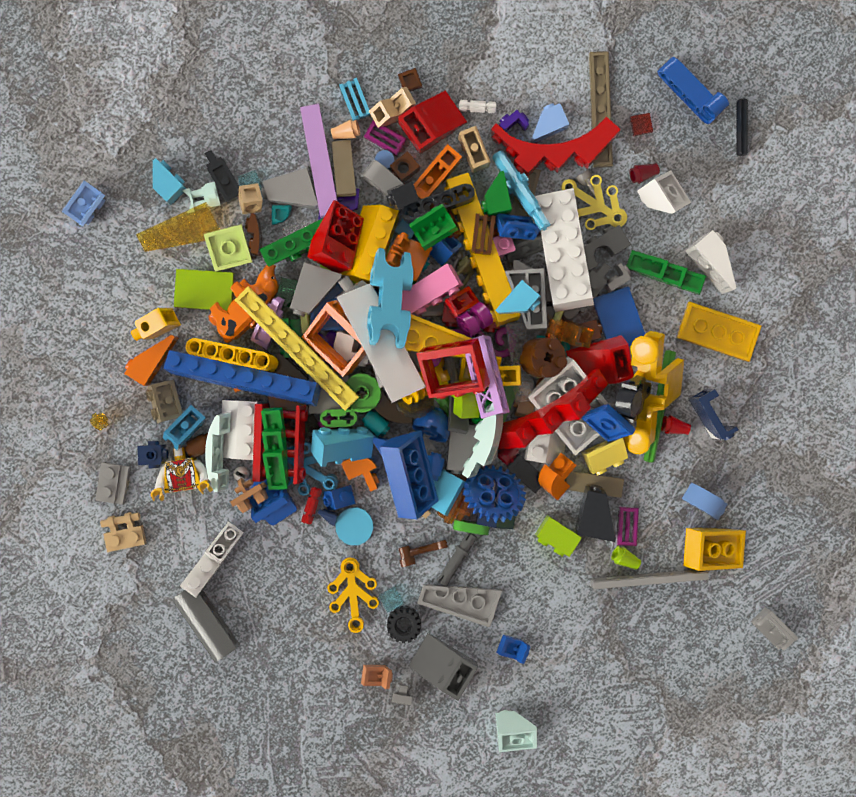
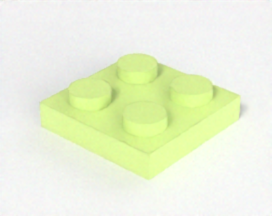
M242 224L204 233L215 272L253 262Z

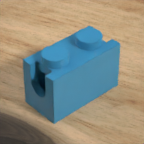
M190 405L164 432L163 439L165 441L169 439L178 451L204 424L206 417ZM194 415L198 419V421H196L191 416Z

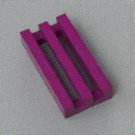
M373 120L364 138L398 157L407 139L385 126L378 128L398 139L400 143L391 140L373 129L374 127L378 128ZM370 133L395 146L396 150L370 136Z
M618 507L617 545L637 546L639 508ZM626 511L624 541H622L623 513ZM630 512H633L632 542H629Z

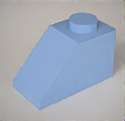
M552 103L543 108L544 110L538 120L531 143H537L568 128L569 122L560 103L557 105Z

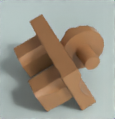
M243 478L237 481L238 487L234 490L237 494L241 491L243 494L230 501L232 506L237 505L242 513L253 508L248 497L253 495L258 504L268 498L264 489L267 487L266 483L262 482L250 489L249 486L254 484L252 479L245 481Z

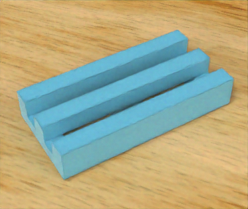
M357 78L353 79V81L349 80L345 84H339L352 120H360L370 116L368 105ZM354 85L364 106L365 113H362L352 88ZM346 88L349 89L359 115L355 116L345 91Z

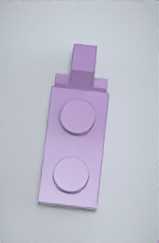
M277 296V298L272 300L271 304L268 303L267 305L282 319L284 311L281 308L285 300ZM257 323L250 340L267 350L270 348L273 338Z

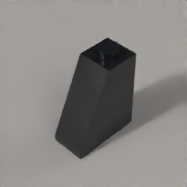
M598 485L585 486L575 527L577 535L615 542L616 537L605 490Z

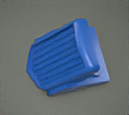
M266 478L264 481L254 482L250 488L252 489L258 484L265 482L267 487L264 489L268 495V498L259 504L253 495L248 497L253 506L251 508V518L255 523L260 520H266L270 525L274 526L297 510V506L287 489L269 490Z

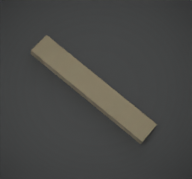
M609 51L589 52L591 130L605 117L611 120ZM612 143L593 162V168L613 166Z

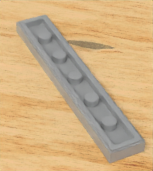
M684 570L591 578L590 586L593 589L709 580V575L707 571Z

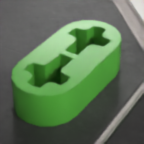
M344 409L325 410L320 415V421L325 427L353 426L358 418L356 412L351 409L346 411ZM347 412H350V415L354 416V420L347 423V420H340V416H346ZM331 413V416H337L338 420H332L331 424H328L324 417Z
M454 519L453 529L457 531L489 535L490 527L478 525L476 522Z

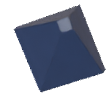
M320 508L318 514L329 524L335 526L338 513L324 508Z

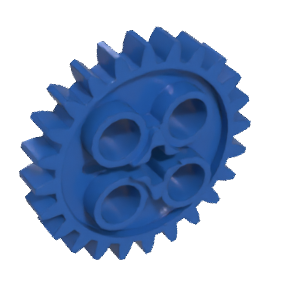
M486 465L483 470L479 469L476 476L467 478L463 487L464 502H469L468 508L474 507L473 514L480 513V519L483 516H487L488 522L490 518H493L494 522L497 523L498 518H500L504 523L506 518L512 520L513 515L517 517L519 511H522L526 501V492L523 491L525 486L519 485L521 479H514L515 473L509 475V469L504 472L502 471V466L497 470L494 465H492L491 469Z

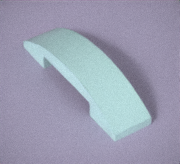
M231 413L216 415L207 436L205 451L206 468L214 492H220L229 488V470L223 469L224 434L230 432Z

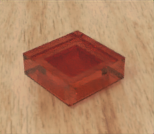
M650 113L630 117L633 137L653 132Z

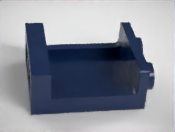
M704 389L689 398L691 405L711 438L724 439L726 441L735 436L734 432L739 430L737 426H723L709 402L719 396L716 389Z

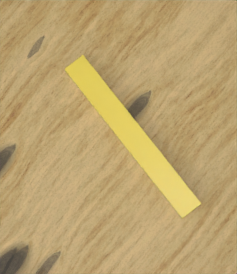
M247 287L235 299L345 411L359 398L250 287Z

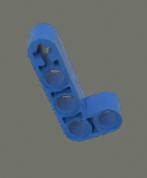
M671 57L657 71L659 77L706 124H710L729 106L728 99L722 93L717 92L713 96L675 57Z

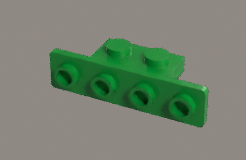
M323 218L261 248L260 252L267 266L270 267L284 259L287 262H296L301 259V255L309 252L311 240Z

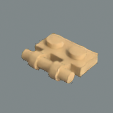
M129 512L119 517L110 516L100 521L102 528L109 527L111 531L103 534L107 552L146 544L143 525L135 526L134 521L141 519L139 512L133 514ZM118 524H127V528L118 530Z

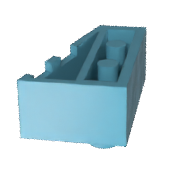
M323 427L319 430H313L310 451L321 467H326L328 462L333 461L336 464H341L342 460L349 458L351 461L371 458L374 435L365 427H357V429L346 427L329 429Z

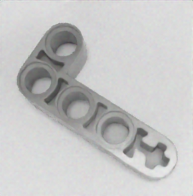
M376 160L371 161L360 175L363 181L371 187H375L385 197L388 195L387 190L403 184ZM426 204L424 210L431 211L430 207ZM418 207V211L421 215V207ZM412 210L408 211V215L414 217Z

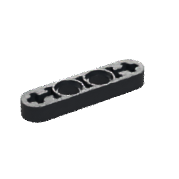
M462 184L404 206L402 209L403 219L406 223L410 224L416 218L429 212L424 210V206L427 203H432L435 207L443 204L447 211L469 204L475 197L474 188L470 184ZM466 190L467 193H469V196L466 197L465 195H463V191ZM455 193H457V196L459 197V201H456V195H455ZM446 196L453 198V202L449 205L442 202ZM418 207H421V215L418 211ZM412 210L414 217L410 218L408 211Z

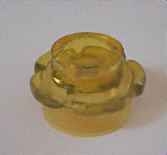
M93 413L90 424L95 429L102 430L108 426V418L103 413Z

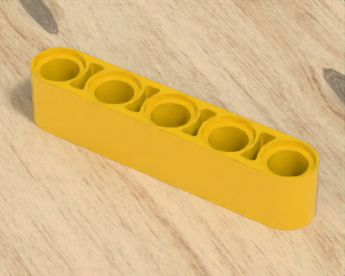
M191 338L186 343V351L190 355L266 372H273L278 367L277 358L265 352L198 338ZM268 359L267 365L264 366L265 360Z

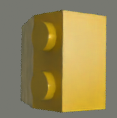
M703 527L686 528L683 566L698 571L743 568L746 530Z

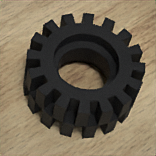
M400 606V608H395L390 613L387 620V631L396 642L401 641L405 644L408 641L410 643L420 634L421 619L415 609H410L409 606ZM404 617L408 618L412 623L411 628L405 632L400 631L397 627V621Z

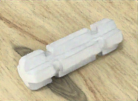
M460 100L459 111L467 112V110H470V112L485 113V111H488V113H495L496 102L488 101L486 103V101L470 100L468 102V100Z

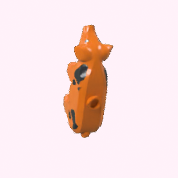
M266 265L258 275L254 285L249 284L244 278L240 283L236 281L230 289L237 298L247 287H250L266 304H271L275 294L280 289L275 276L276 265L270 267ZM235 299L231 302L227 311L220 307L218 302L210 308L209 320L213 325L217 326L218 333L223 337L225 343L237 340L249 328L253 329L256 327L257 322Z

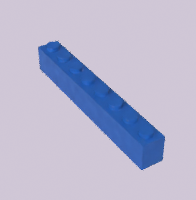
M171 350L168 352L164 369L173 375L315 407L321 392V387L316 382Z

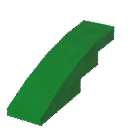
M634 250L631 251L626 264L628 269L633 272L698 295L701 294L707 278L706 275L689 271L688 268Z
M282 407L263 408L261 410L264 426L262 437L265 451L262 454L268 489H288V457Z

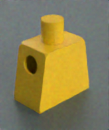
M157 308L135 321L137 328L131 331V335L136 341L142 338L154 339L179 327L181 324L173 308Z

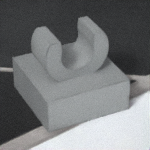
M400 685L399 694L392 695L391 703L411 706L412 697L406 696L408 686Z

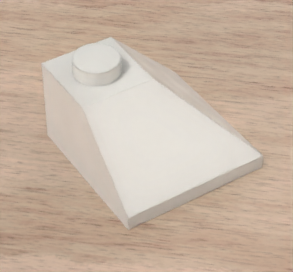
M672 171L655 178L637 191L641 201L648 208L671 214L691 203Z

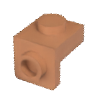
M363 665L361 678L363 686L390 688V683L393 680L391 669L385 665Z

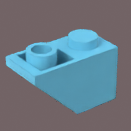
M155 158L153 160V189L166 202L172 205L184 193L182 190L187 189L183 185L185 181L178 174L174 176L169 171L172 168L164 160L160 162Z

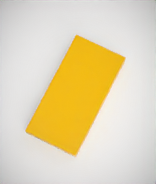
M689 301L676 338L750 362L762 325Z

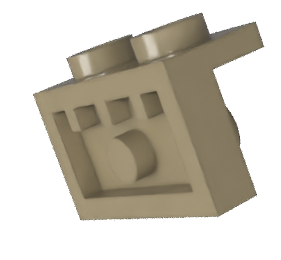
M174 380L151 384L147 387L146 396L148 401H151L153 407L151 415L153 420L157 421V424L176 419L183 413Z

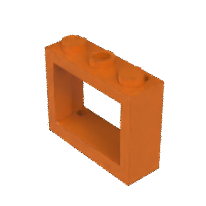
M334 300L326 303L302 338L309 344L310 348L320 354L322 360L328 362L335 372L344 377L355 370L366 356V352L361 347L348 363L318 334L329 318L333 317L360 343L340 303Z

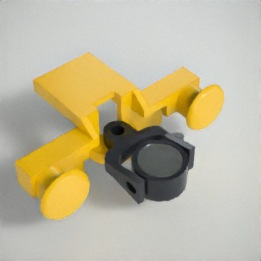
M649 331L644 336L635 338L632 342L631 365L637 366L638 370L633 378L622 383L616 398L615 408L612 407L628 422L634 423L637 421L636 427H634L636 429L632 435L623 437V440L630 452L639 455L646 453L650 445L655 441L657 412L664 410L681 395L684 359L677 358L662 370L665 334ZM646 380L665 384L664 395L650 394L652 385L650 382H646Z

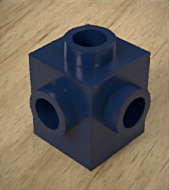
M147 441L148 445L137 446L138 465H148L149 469L160 468V465L165 464L169 458L166 444H160L159 441Z

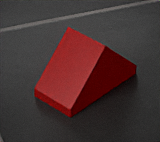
M468 286L447 298L444 304L454 319H456L457 316L469 310L480 301Z

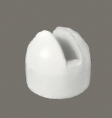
M240 466L234 470L233 475L237 481L241 478L247 480L250 472L248 468ZM238 471L244 474L245 477H241L240 475L236 474V472Z

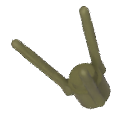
M467 256L459 260L458 267L456 268L458 276L460 274L463 276L467 274L462 282L463 286L459 288L460 291L464 289L470 277L475 273Z

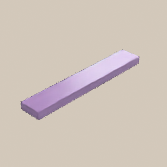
M315 104L300 107L320 217L324 218L333 200L337 201L320 106Z

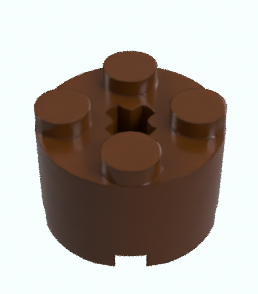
M534 338L527 341L522 348L523 352L520 355L521 367L525 373L533 377H554L567 365L565 350L558 339Z

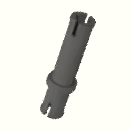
M466 533L461 543L455 547L456 551L439 578H437V581L444 586H448L464 558L470 554L469 550L477 540L474 534Z

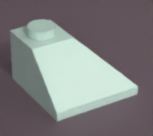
M503 710L495 713L499 752L537 748V727L515 711Z

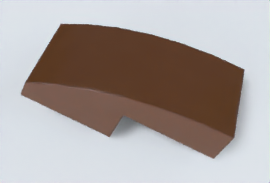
M250 213V218L247 217L245 222L247 232L250 235H254L253 238H250L249 249H251L250 252L253 255L261 256L262 231L260 222L255 213Z

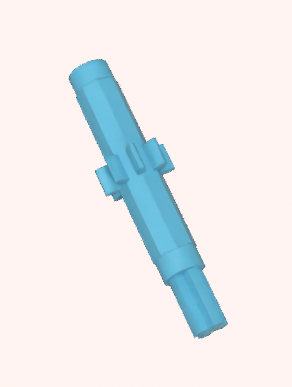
M503 150L496 152L492 159L499 171H504L508 193H513L538 228L545 231L550 226V223L528 187V177L525 173L520 174Z

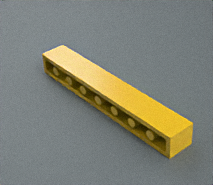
M469 173L446 179L444 191L462 184L473 186ZM466 190L463 191V195L468 197L469 193ZM475 192L474 200L471 203L452 209V213L454 216H457L459 222L456 223L460 232L464 235L463 244L465 250L470 252L471 257L469 260L473 269L476 268L478 274L476 275L477 283L484 290V293H482L485 304H489L493 322L498 327L519 320L521 314H499L495 311L512 290L494 241H492L491 255L471 253L476 213L484 216ZM455 193L456 201H459V197L457 196V193ZM446 196L447 198H450V199H451V202H453V198H452V197ZM479 220L476 249H480L483 225L481 220ZM487 224V226H486L484 250H487V247H488V239H489V227H488V224Z

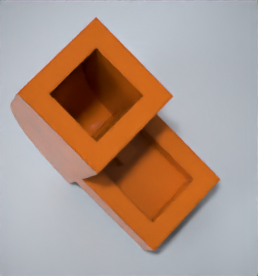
M560 453L549 467L546 464L543 466L538 482L542 488L556 500H559L570 487L564 480L577 465Z
M349 458L342 461L341 465L348 480L363 474L370 492L378 489L377 484L380 481L376 472L372 473L371 471L378 466L371 458L351 461Z

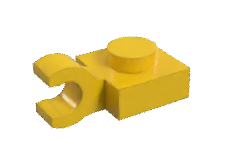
M443 357L439 365L435 367V371L441 378L442 385L448 384V381L451 380L447 369L444 371L442 369L444 366Z

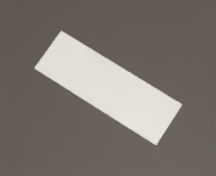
M369 283L338 296L337 299L391 402L393 403L425 388L426 386L405 346L402 349L396 348L395 336L390 330H381L378 343L370 345L367 329L368 310L370 306H378L379 300L373 286Z

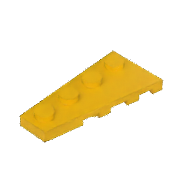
M411 314L405 348L407 351L419 352L423 347L470 340L472 338ZM460 354V355L451 356V357L466 358L465 354Z

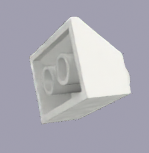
M222 400V414L231 413L230 432L225 433L223 439V458L253 460L255 404L261 402Z
M555 431L553 434L537 435L526 446L524 459L551 464L560 453L564 454L566 444Z

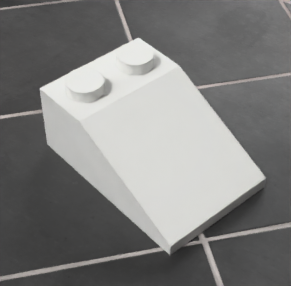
M712 230L698 239L685 252L716 288L724 294L733 291L737 287L727 248L723 242L724 239L718 232Z

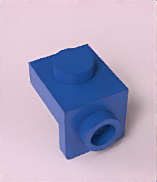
M351 485L323 492V502L328 510H336L356 504Z
M503 635L496 653L524 664L529 655L530 645L521 639Z

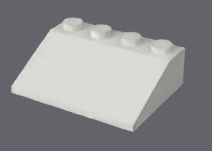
M566 357V367L558 375L544 378L530 393L528 398L537 410L566 394L584 380L586 375L574 359ZM599 394L590 403L591 408L589 410L608 404V402ZM582 418L580 420L564 421L555 430L574 455H577L600 435Z

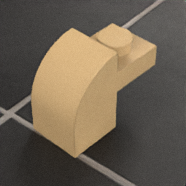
M402 87L390 99L380 100L369 110V113L377 127L380 128L397 122L398 117L411 109L416 102L408 88Z

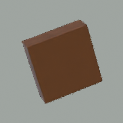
M416 68L398 74L401 86L407 87L409 92L422 88Z

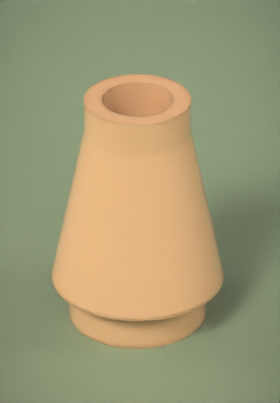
M350 119L331 128L333 139H349L359 136L360 128L357 120L352 121Z

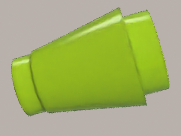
M617 546L612 552L611 559L615 564L635 570L641 565V559L623 546Z

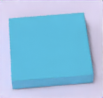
M443 469L441 477H439L438 481H434L439 501L432 508L448 516L465 481Z

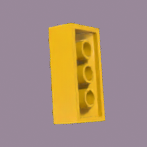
M363 205L360 216L364 218L352 270L340 273L342 278L348 275L351 281L359 282L363 280L369 284L371 269L378 248L385 250L386 257L399 221V210L384 205Z

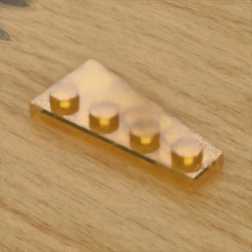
M204 202L141 231L136 236L144 251L147 252L205 241L204 233L216 231L220 228L207 202Z

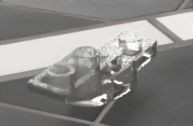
M524 322L506 324L509 365L521 366L520 355H522L524 344L528 341L526 325ZM522 367L521 385L513 386L516 402L530 401L528 396L534 390L533 377L525 373Z

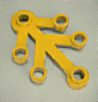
M348 557L341 563L340 568L342 572L334 581L329 583L327 590L331 594L337 593L339 585L346 578L348 586L336 600L330 603L329 609L333 613L339 612L341 605L349 597L352 618L349 620L348 628L351 632L358 633L363 629L364 621L359 617L357 595L371 609L378 607L379 599L375 596H370L356 584L355 576L364 582L369 590L376 588L377 581L373 577H368L359 569V562L355 558ZM347 564H353L354 568L352 570L347 569ZM368 581H374L375 585L370 587ZM336 585L337 590L332 591L330 586ZM372 599L376 600L377 604L374 606L370 604V600ZM338 604L339 608L334 610L332 605ZM355 620L360 622V625L357 627L353 625Z

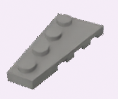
M423 584L417 604L490 627L502 590Z

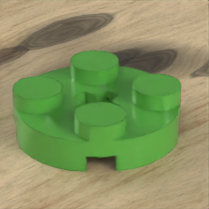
M360 373L353 375L345 382L356 394L357 391L361 390V387L364 388V391H367V395H364L363 399L358 395L359 398L350 406L353 411L368 412L378 406L382 390L379 388L376 378L369 374Z

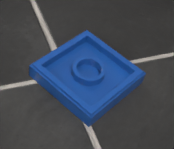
M609 404L589 410L582 417L607 442L632 435L636 430Z

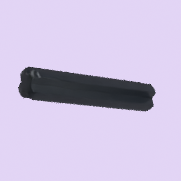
M745 98L738 99L736 102L737 156H746L748 154V99Z

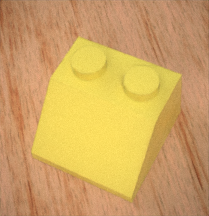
M623 438L611 442L603 441L581 452L590 473H596V475L605 473L607 471L606 468L612 465L617 467L624 464V460L628 458Z

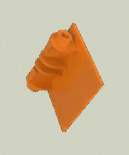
M402 232L401 235L397 234L386 257V262L390 266L399 267L404 252L410 253L413 266V281L417 282L432 247L425 251L419 242L409 239V235Z

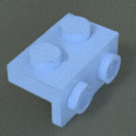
M83 180L62 212L82 227L85 223L89 225L94 218L92 214L96 208L100 209L106 200L103 199L105 195Z

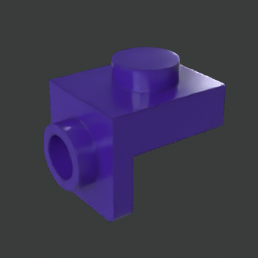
M518 110L510 116L506 114L499 121V126L505 132L517 123L524 131L529 127V119L523 112L520 113Z

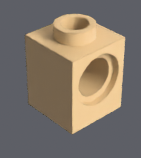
M259 184L239 186L238 198L242 214L261 212L263 200Z

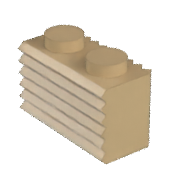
M477 126L461 131L458 140L463 148L464 155H466L465 158L469 162L468 165L471 172L475 173L490 166V159Z

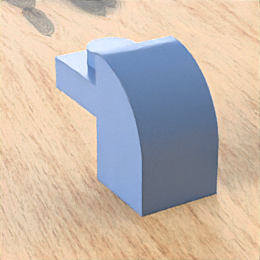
M692 482L682 497L684 501L716 520H719L727 506L724 500Z

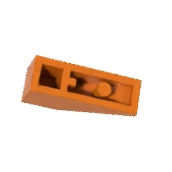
M448 144L413 184L420 199L431 196L461 163L462 156Z
M170 335L137 355L134 359H130L125 366L127 370L124 374L143 386H149L166 360L169 350L173 349L179 338Z

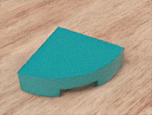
M272 205V225H278L287 220L291 214L292 206Z

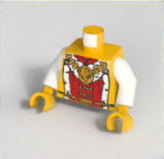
M184 447L178 451L173 449L174 460L167 461L162 466L156 480L155 489L151 491V498L155 501V497L160 495L159 499L163 501V491L171 493L198 488L204 495L203 491L207 487L209 492H212L213 488L209 484L207 468L200 460L194 457L186 458Z

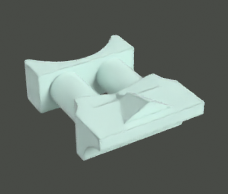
M215 182L207 183L201 189L194 191L190 188L182 190L191 200V206L188 210L190 215L197 213V210L201 208L215 209L221 206ZM204 196V200L194 202V198Z

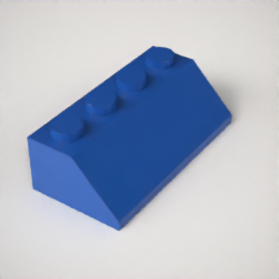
M421 431L391 438L380 446L398 518L417 520L439 501Z

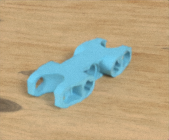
M378 248L370 274V285L379 287L378 306H370L368 310L367 329L370 345H376L380 338V331L387 329L395 336L396 348L402 349L405 346L410 328L411 312L401 310L402 291H410L413 283V266L411 254L408 252H404V255H402L400 266L393 267L386 262L384 249Z

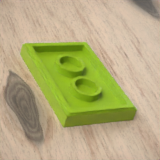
M176 269L174 307L210 310L218 302L220 307L227 311L233 301V292L230 288L234 284L235 273Z

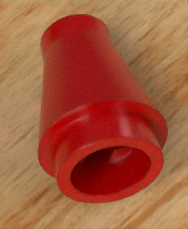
M671 415L663 417L661 431H664L665 434L688 435L690 433L691 424L685 423Z

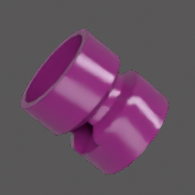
M478 302L469 311H465L457 316L456 321L461 331L467 337L472 338L480 332V328L485 329L491 325L493 317L489 309L483 303Z

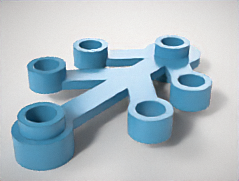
M305 442L304 445L308 446L309 450H304V454H308L311 450V443ZM295 446L287 447V450H295ZM314 456L304 457L306 474L320 481L326 490H333L337 487L339 479L336 475L322 474L309 466V464L318 463ZM288 457V463L293 466L294 458ZM289 477L291 481L288 482V486L293 483L294 477ZM306 477L298 487V493L302 496L310 492V485L307 484ZM327 481H331L333 485H327ZM301 487H306L307 492L302 491Z

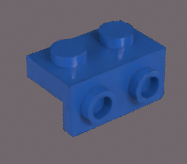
M497 214L495 217L500 237L534 240L541 231L533 223L532 217Z

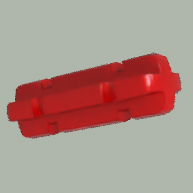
M311 487L309 493L311 496L307 499L304 509L305 514H303L301 519L305 524H312L313 514L315 515L319 502L318 497L322 493V489L318 487Z

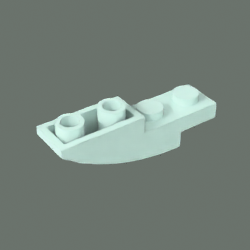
M493 403L487 406L485 409L486 413L495 411ZM503 414L484 418L477 424L474 437L479 441L473 447L472 451L474 453L471 458H468L463 466L465 469L462 475L465 477H474L481 465L491 464L502 434Z

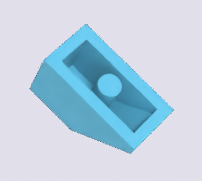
M521 280L495 311L499 314L526 313L530 309L534 311L541 303L539 301L541 296Z

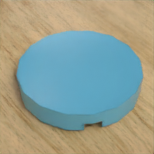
M359 507L343 510L335 523L338 537L349 545L365 543L371 537L374 529L371 515L365 509Z

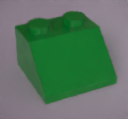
M504 171L499 172L486 192L483 201H481L483 214L490 217L497 216V214L509 215L512 210Z

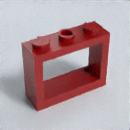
M478 338L423 347L416 354L429 398L444 399L449 395L460 397L470 392H473V394L482 393L490 384ZM470 353L477 380L439 385L432 359Z

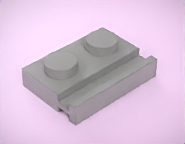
M102 462L95 500L124 505L131 466Z

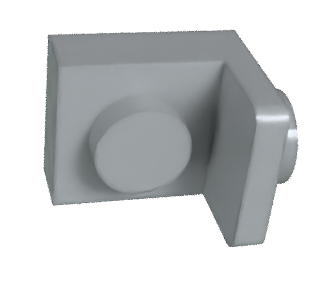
M619 263L615 266L620 277L616 274L607 280L609 284L605 286V289L608 293L631 279L629 276L631 273L626 265L623 266L622 263Z

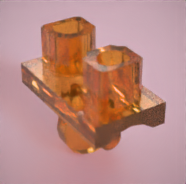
M463 491L458 495L448 516L443 515L439 511L437 512V515L445 519V523L452 524L458 512L459 514L456 519L462 521L464 515L470 517L471 512L467 511L469 503L464 502L461 508L465 498Z

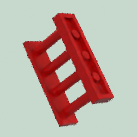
M269 403L255 404L253 482L266 480L262 454L265 449L262 437L264 426L261 410L269 408ZM306 405L296 406V411L283 410L284 418L296 419L295 430H285L286 438H295V450H287V457L294 458V469H288V477H294L293 484L302 483L306 477V469L304 468L305 421L308 419Z

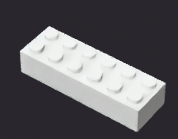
M574 188L535 196L542 208V212L550 223V226L545 231L541 230L555 312L594 305Z

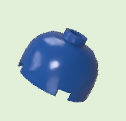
M437 407L421 411L412 425L414 431H421L422 436L424 433L431 436L429 439L432 441L445 443L450 436L448 416L445 415L444 410Z

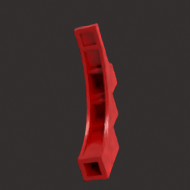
M605 117L591 131L571 141L557 144H535L514 138L498 124H495L491 128V138L498 145L502 144L505 146L506 152L511 157L516 156L514 160L515 168L520 174L525 173L529 177L543 161L550 171L554 170L558 173L572 157L575 158L574 161L579 166H585L588 169L619 135L621 129L609 118Z
M599 368L593 369L583 381L550 404L523 417L503 422L498 449L524 448L537 435L553 434L564 421L580 420L591 408L590 403L608 385Z

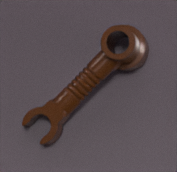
M446 540L410 549L409 545L398 548L401 557L399 560L401 568L416 564L414 558L416 555L447 548Z

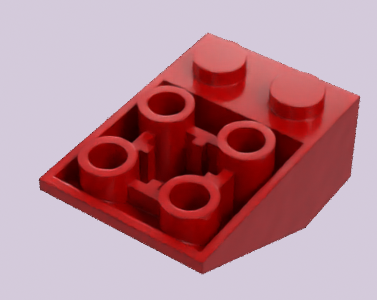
M446 90L413 106L398 117V124L420 155L467 123Z
M333 200L311 240L307 257L336 273L352 270L364 218L338 201Z
M622 335L566 351L567 357L574 359L586 376L593 369L598 368L608 384L623 382L634 376L629 345Z

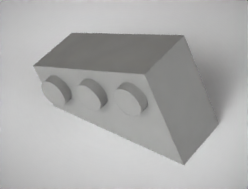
M545 269L505 271L512 291L523 280L541 296L539 299L541 303L534 311L530 309L529 312L521 313L527 330L548 329Z

